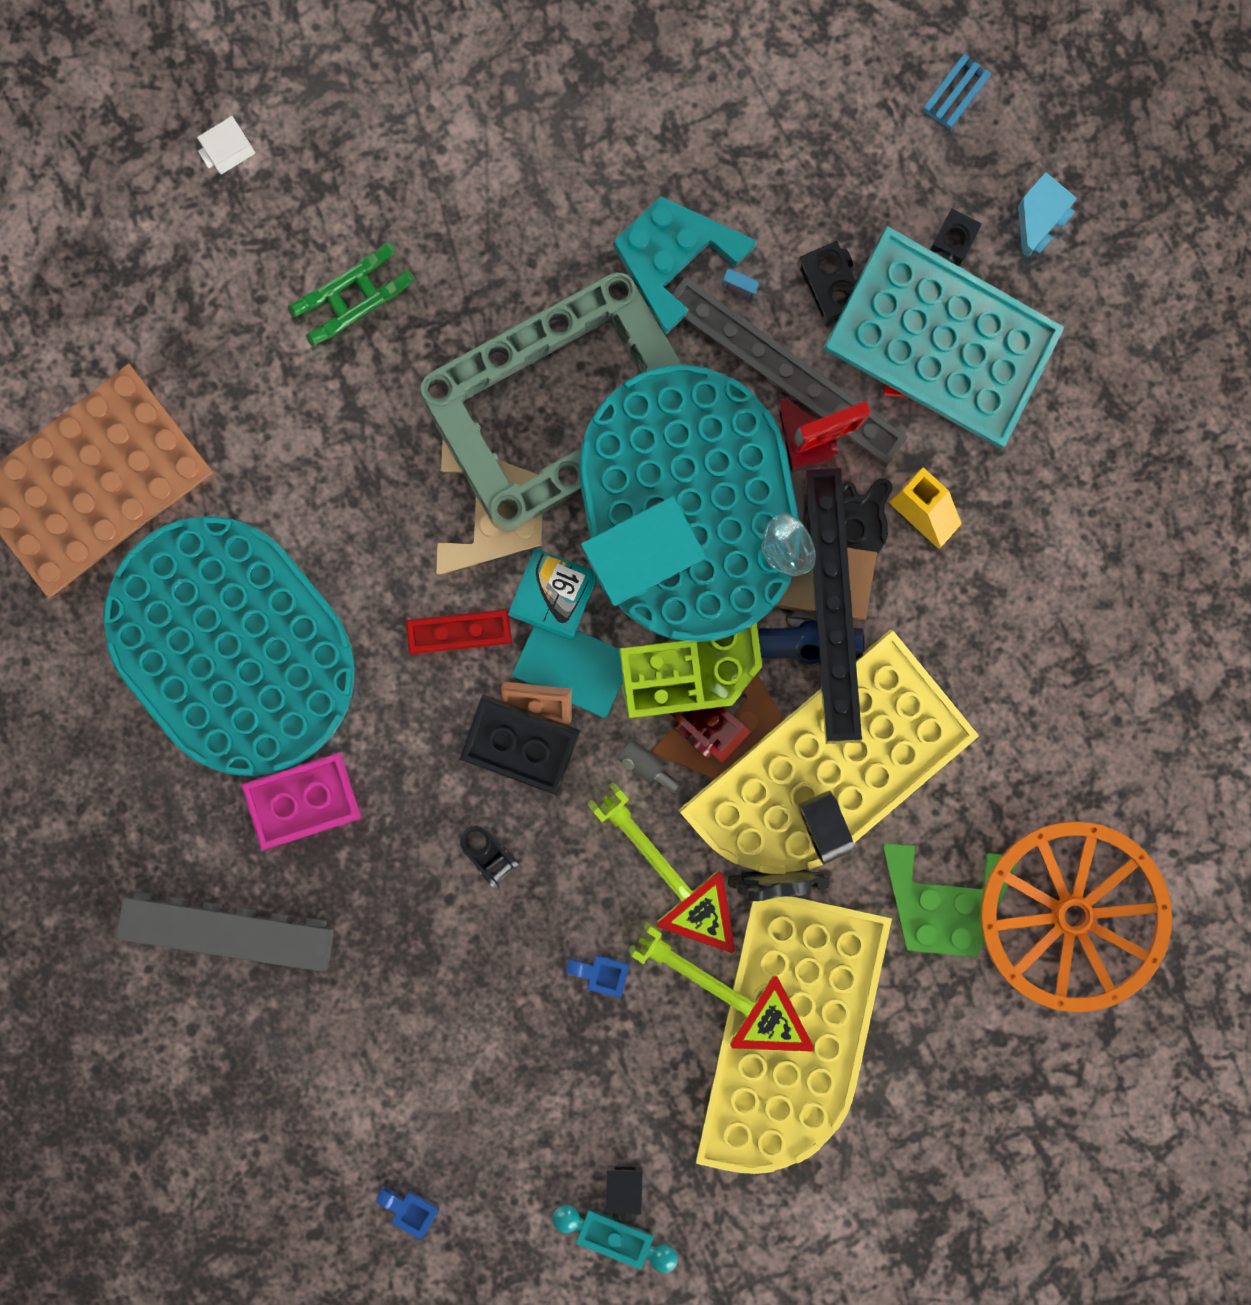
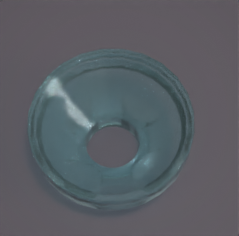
M786 513L780 514L768 522L762 541V552L765 554L768 564L775 570H780L791 576H800L811 571L816 560L815 548L803 524L794 516Z

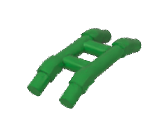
M387 241L344 273L288 305L287 308L290 315L296 317L320 306L327 300L337 317L322 324L321 327L306 334V338L311 346L339 334L344 328L386 301L388 302L396 297L415 280L413 274L406 269L377 291L368 277L367 273L369 274L377 269L396 252L391 242ZM356 282L366 299L348 309L338 292Z

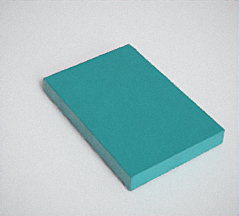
M674 496L580 544L612 607L707 558Z
M537 626L533 627L511 675L530 685L571 689L572 704L604 719L607 718L623 683L618 648L578 630L573 640Z

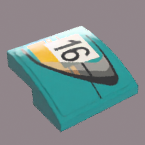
M534 548L508 616L573 640L597 577L592 569Z

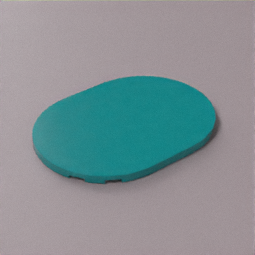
M670 365L654 368L630 378L615 389L598 407L588 425L581 445L579 479L590 539L674 496L707 557L701 562L617 606L628 617L647 630L674 640L687 642L714 641L742 632L766 616L780 601L789 587L799 560L801 535L799 517L786 449L776 421L770 411L764 407L745 385L732 377H727L710 370V368L701 366Z
M218 516L181 519L169 523L151 532L129 551L116 569L105 599L103 622L107 641L106 646L119 676L171 741L187 756L198 763L217 771L241 776H258L281 772L300 764L318 752L334 735L348 710L354 687V656L349 637L340 618L289 554L271 537L257 528L243 522Z

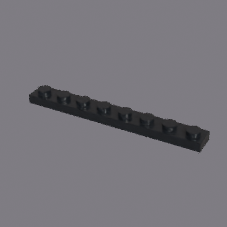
M841 468L806 470L805 478L825 744L860 743L862 741Z

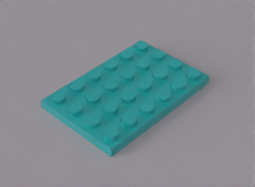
M887 226L883 229L823 350L1002 449L1006 446L1064 327Z

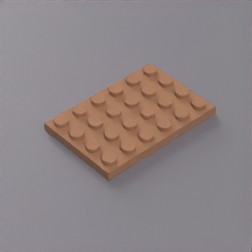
M128 363L0 461V536L44 594L51 598L214 472L132 365Z

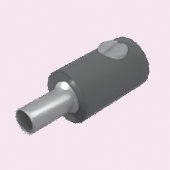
M631 739L617 758L625 768L632 770L649 784L653 780H657L673 793L681 784L663 771L662 767L665 765L663 761L633 739Z

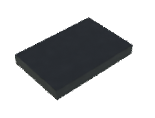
M483 694L459 760L557 796L581 730Z

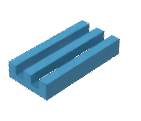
M965 53L923 108L925 113L949 130L992 74L987 69L985 71L981 69V65L976 61L974 63L970 61V57ZM962 68L968 69V72L938 111L935 110L933 107ZM975 74L979 77V80L949 119L946 118L944 114Z

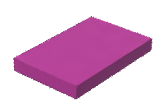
M340 752L241 784L261 851L362 818Z

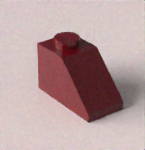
M780 400L778 411L790 471L796 472L831 465L834 461L833 455H838L836 439L798 454L797 452L795 453L791 440L799 427L817 419L789 400Z

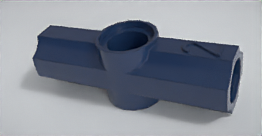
M815 620L805 621L798 628H759L758 637L761 658H796L799 663L806 666L819 665L817 625ZM854 628L856 658L862 656L865 651L863 628Z

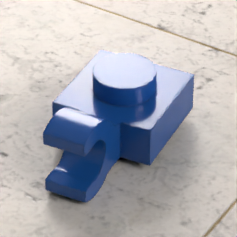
M595 955L593 965L569 958L565 972L589 979L587 990L621 998L630 964Z
M384 1185L375 1201L382 1207L396 1213L391 1221L393 1225L419 1240L423 1239L440 1208L411 1190L403 1199L395 1191Z

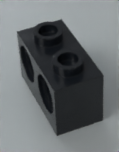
M834 241L800 256L797 263L825 326L837 321L845 306L837 304L832 298V293L842 290L850 296L858 280H855L850 270L853 267V262L846 248L841 249L838 241ZM824 259L830 260L835 264L836 271L830 274L823 273L818 267V262Z

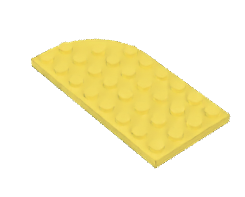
M889 630L864 651L862 656L856 658L862 741L860 743L825 744L822 692L820 689L678 811L713 850L736 865L769 874H786V872L800 871L807 868L810 870L823 864L813 847L797 804L830 790L837 800L855 843L979 737V735L893 630Z
M794 896L776 897L765 901H752L733 990L751 1002H756L771 977L776 975L814 1046V1050L808 1052L731 1048L730 1042L745 1020L746 1015L729 1005L696 1164L738 1173L759 1174L774 1172L777 1169L785 1168L795 1163L798 1164L820 1150V1147L840 1128L850 1109L856 1090L892 918Z

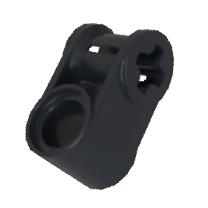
M471 825L462 833L460 838L461 849L474 863L483 878L495 890L500 887L499 883L512 871H519L522 868L503 844H500L484 826ZM475 831L481 832L486 838L484 848L476 851L470 849L466 843L467 835ZM502 862H505V864H504L501 868H499L496 872H494V873L492 872V871H493L495 868H497Z

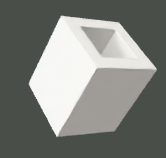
M233 116L197 137L203 148L198 150L208 168L215 165L220 174L225 173L255 154V151Z

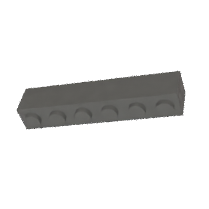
M134 891V897H125L122 901L116 940L325 972L329 968L335 928L326 927V920L306 918V923L304 924L292 922V915L272 913L271 918L259 917L258 910L237 907V913L223 911V904L203 902L201 908L189 906V899L169 897L168 902L156 901L155 894Z

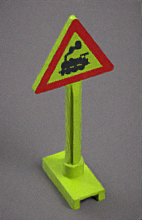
M614 781L608 786L614 792L610 798L607 795L602 798L604 803L600 806L593 799L587 804L602 823L609 819L615 827L619 826L680 898V902L656 922L657 926L733 953L735 945L722 872L716 871L695 890H691L630 818L631 812L624 805L629 801L626 795Z
M646 921L643 927L650 936L648 939L643 936L640 938L639 943L643 945L641 950L634 945L630 946L628 951L631 957L642 964L645 963L648 957L659 964L664 962L744 1013L746 1018L731 1040V1048L808 1052L814 1050V1046L776 975L771 977L757 1001L751 1002L670 950L671 946L660 939L662 933L659 928Z

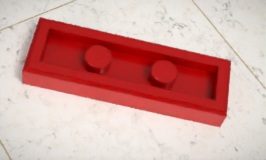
M509 609L405 620L409 655L512 644L510 616H508Z

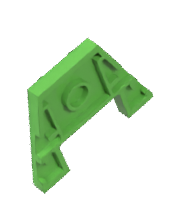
M883 843L882 850L886 859L889 880L893 889L906 950L977 957L984 942L980 919L983 891L993 867L1002 854L986 853L983 887L981 889L914 883L912 876L915 846ZM1017 862V863L1013 866V868L1011 869V871H1010L1011 874L1014 873L1015 868H1016L1018 862ZM1005 882L999 894L997 910L1009 885Z

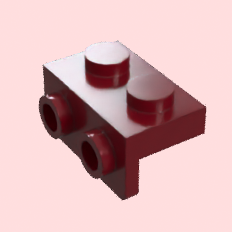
M724 707L685 711L682 714L679 712L669 713L677 720L672 726L687 740L693 735L696 738L692 744L706 758L711 754L715 755L722 763L751 733L748 728Z

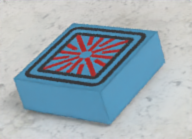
M727 269L722 281L723 288L753 301L759 286L757 280L733 269Z

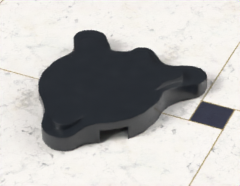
M880 478L874 482L866 494L860 495L857 493L856 487L852 482H845L842 488L847 548L872 551L878 554L886 543L888 536V522L884 507L892 492V483L887 479Z
M808 870L786 872V874L744 872L742 875L728 876V885L731 888H736L738 894H747L749 901H765L776 897L811 894V887L817 891L829 888L830 877L824 875V872H811Z

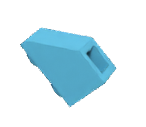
M1047 172L1043 174L1018 205L1022 254L1026 257L1034 249L1040 254L1053 238L1049 234L1056 224L1062 228L1075 213L1071 206L1077 198Z

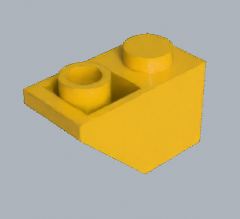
M924 467L909 478L888 502L938 549L944 545L962 524L949 490Z

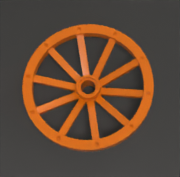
M1061 822L1038 828L1026 834L1011 845L999 858L987 879L983 891L980 911L981 930L987 952L993 964L1003 978L1019 993L1051 1009L1076 1013L1091 1012L1114 1006L1126 1000L1151 979L1160 966L1169 945L1172 930V906L1170 895L1160 870L1152 858L1136 842L1126 835L1103 825L1088 822ZM1066 836H1086L1070 895L1048 841ZM1097 839L1118 848L1130 858L1083 898ZM1036 846L1059 898L1058 901L1010 873L1020 858ZM1136 868H1139L1144 875L1154 901L1152 903L1092 908L1097 901ZM1003 883L1009 884L1050 908L1052 913L997 920V903ZM1071 906H1076L1081 913L1080 920L1075 925H1069L1065 920V913ZM1155 913V928L1148 951L1094 922V919ZM1054 923V926L1013 966L1002 947L998 931ZM1087 931L1139 958L1142 962L1127 979L1114 986ZM1063 933L1055 994L1036 987L1027 981L1022 974ZM1075 936L1104 990L1102 993L1086 997H1066Z

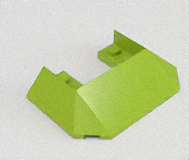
M757 623L740 633L714 641H679L619 649L623 677L621 690L628 718L732 706L762 668Z

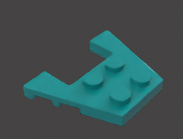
M661 196L627 227L613 243L616 253L631 279L640 288L645 297L646 304L652 309L665 335L688 312V309L664 288L707 246H711L736 268L757 245L754 239Z

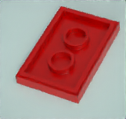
M867 401L799 427L791 440L795 453L797 452L798 454L858 430L871 413Z

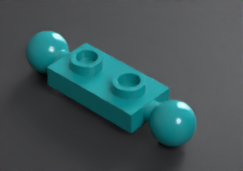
M562 1205L553 1213L552 1222L555 1229L564 1234L573 1231L579 1232L576 1244L640 1270L645 1259L649 1260L651 1266L660 1273H668L677 1265L678 1256L673 1247L666 1244L656 1247L651 1246L654 1238L652 1233L590 1208L585 1219L581 1218L579 1212L570 1205Z

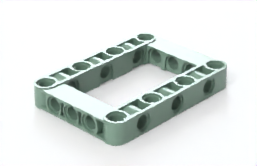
M618 272L610 274L424 377L421 383L422 403L491 523L496 528L502 531L514 530L581 493L579 479L580 452L576 450L541 470L537 477L520 486L518 483L515 485L513 482L509 483L499 466L498 456L495 452L491 453L482 437L480 425L478 422H473L463 401L608 321H611L640 373L663 366L682 365L630 276ZM619 287L623 289L626 297L622 300H615L609 295L608 290ZM553 320H561L566 324L567 330L556 333L551 330L549 323ZM501 352L507 357L508 361L504 365L496 366L490 362L489 356L492 353ZM434 385H441L446 388L448 393L444 398L435 399L430 396L428 391ZM569 470L575 474L577 482L573 485H564L559 481L558 474L561 471ZM502 504H511L516 508L517 515L512 519H504L498 514L497 509Z

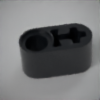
M830 790L797 804L813 847L823 865L856 851L840 807Z

